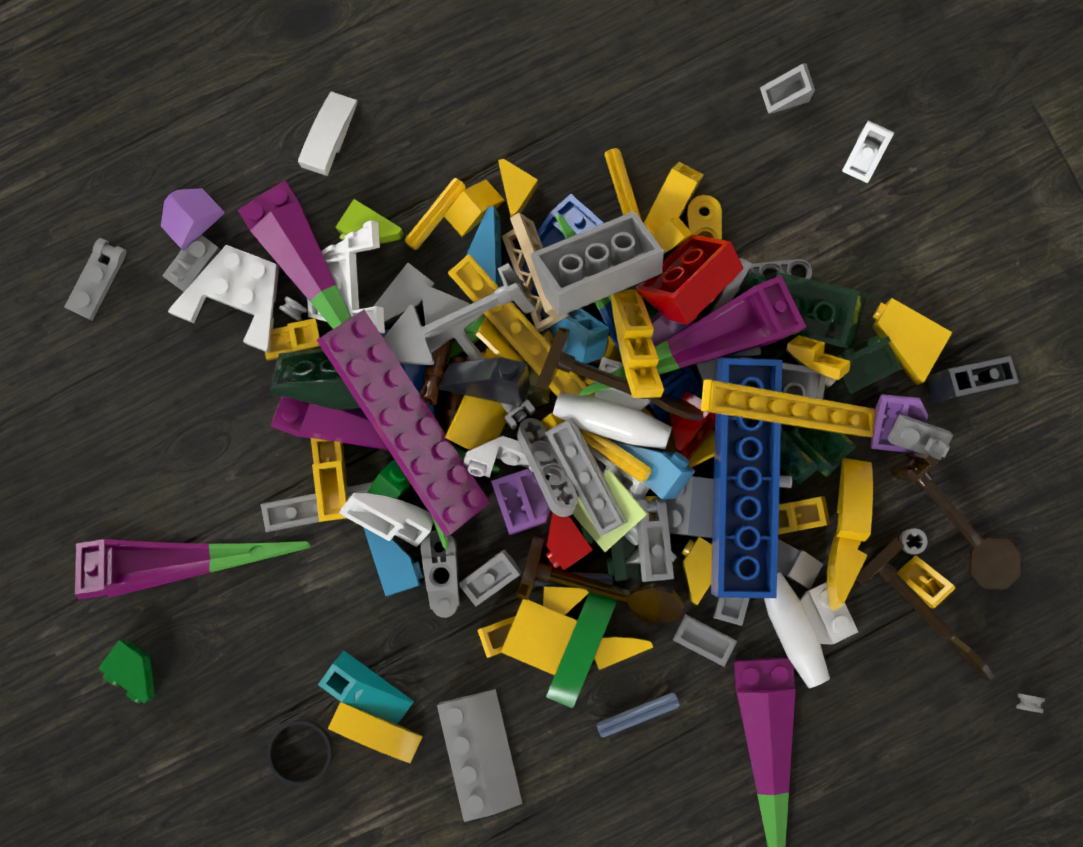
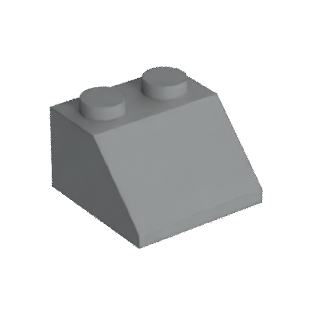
M692 476L676 498L665 499L669 534L712 538L714 479Z

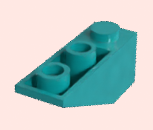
M345 651L334 661L318 684L342 703L395 724L400 722L414 702Z

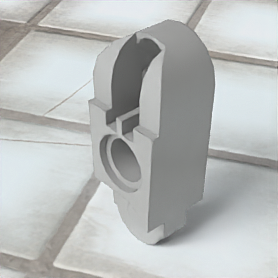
M437 530L430 532L421 542V555L430 609H433L434 613L439 617L446 618L452 616L457 611L458 606H460L457 544L452 535H447L448 548L444 549L441 553L436 552L434 546L437 542H441ZM444 567L449 571V580L445 584L437 583L434 578L435 571L438 568Z

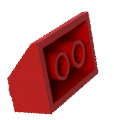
M692 234L663 261L661 274L643 281L635 289L639 295L668 320L688 325L697 318L698 314L709 303L716 299V296L727 285L734 281L735 277L744 268L731 241Z

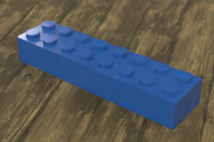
M718 359L716 381L782 392V360ZM715 413L711 594L716 597L777 598L780 423Z

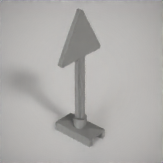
M508 263L498 268L504 286L496 289L495 293L424 327L421 325L416 308L413 305H409L383 339L399 363L433 365L435 362L427 342L429 338L500 304L503 306L514 301L525 315L536 310L534 304L524 293L528 291L527 286Z
M425 284L421 286L425 326L470 305L468 302ZM481 313L429 338L427 342L431 353L450 339L455 338L472 361L485 359L464 332L465 328L484 314ZM529 400L524 401L521 407L501 404L508 413L505 416V420L512 430L517 428L514 419L520 422L527 416L524 411H527L530 417L535 415V408Z

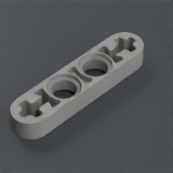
M527 418L520 423L517 433L518 441L551 511L557 516L568 517L575 511L578 503L577 493L551 442L546 439L547 435L545 432L547 431L544 425L537 419ZM543 451L547 453L549 458L542 460L537 458L534 453ZM554 474L558 476L560 482H549L545 475Z

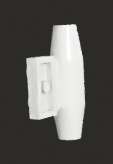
M602 357L599 369L612 373L622 367L623 363ZM614 388L595 392V397L560 392L553 411V415L565 421L572 418L577 427L585 431L630 445L666 449L672 430L671 426L641 412L650 403V400L633 398L632 395Z
M778 572L777 598H764L768 615L789 660L808 688H812L830 679L821 644H835L858 633V630L845 602L835 611L829 608L827 581L805 591L799 600L782 573Z

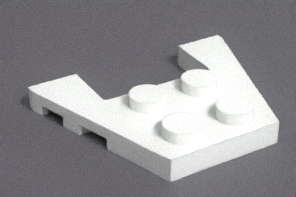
M368 221L357 232H350L344 236L345 239L336 245H330L321 252L350 317L365 309L380 334L385 333L383 307L374 306L359 309L356 253L380 248L378 222ZM307 299L308 317L326 321Z
M225 245L170 307L168 312L194 323L205 298L208 297L254 315L243 342L269 353L271 350L270 334L274 322L272 315L274 302H276L279 266L273 262Z

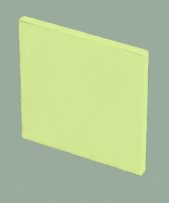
M610 469L603 476L628 522L600 537L580 497H578V503L573 512L576 519L604 552L648 515Z

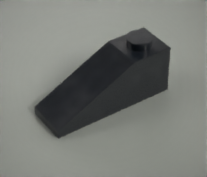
M1011 356L950 368L929 375L926 378L933 404L1019 383Z
M496 357L449 364L439 384V390L521 407L530 387V379L526 362Z

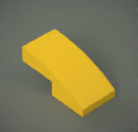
M316 318L290 323L286 327L271 329V350L269 353L265 352L267 360H273L321 347L317 342V339L320 337Z
M798 335L787 344V350L794 357L820 374L839 380L849 372L851 361L824 354L825 342Z

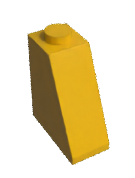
M678 162L671 169L644 222L647 228L651 227L657 233L669 220L676 217L681 218L704 174Z
M893 298L886 304L881 302L873 315V318L877 319L873 329L912 382L919 385L926 380L952 332Z

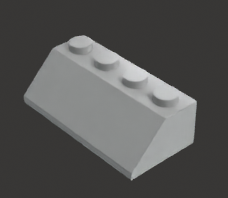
M633 211L531 253V259L544 295L558 317L661 274L664 250L636 212Z
M496 689L440 702L437 707L464 822L491 816L522 804Z

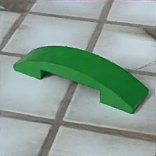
M589 592L547 693V698L570 708L574 707L617 603L616 599Z

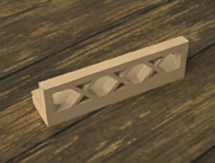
M517 213L510 218L514 229L503 235L502 238L515 272L528 288V291L524 293L535 306L536 310L530 313L536 330L542 332L566 318L569 314L558 317L546 299L531 259V253L543 249L534 222L521 213ZM518 238L521 250L515 249L514 239ZM525 260L527 262L530 273H526L523 271L522 267L524 265ZM534 284L539 297L532 295L531 290ZM542 308H544L545 313L550 315L544 320L540 316Z

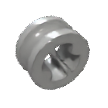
M286 296L284 299L286 301L285 305H280L279 309L295 320L301 321V314L306 313L308 310Z
M907 529L899 537V541L904 545L902 551L907 554H919L927 547V537L920 529ZM908 535L919 537L920 541H917V543H920L918 548L907 546L906 542H909V540H906Z
M1018 694L1021 702L1017 704L1016 708L1043 713L1044 709L1041 708V703L1045 702V698Z

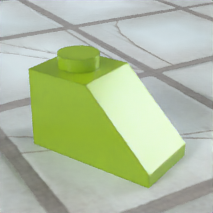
M353 199L336 226V229L341 234L339 238L342 241L345 239L344 236L352 231L357 232L368 221L378 222L380 244L400 240L404 236L402 228Z

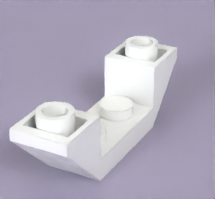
M504 436L468 451L463 463L468 468L470 474L478 477L486 476L490 478L496 458L501 459L508 465H520L532 471L519 441ZM543 451L534 453L539 459L546 460L549 458L547 453ZM548 474L550 475L549 482H560L558 476Z

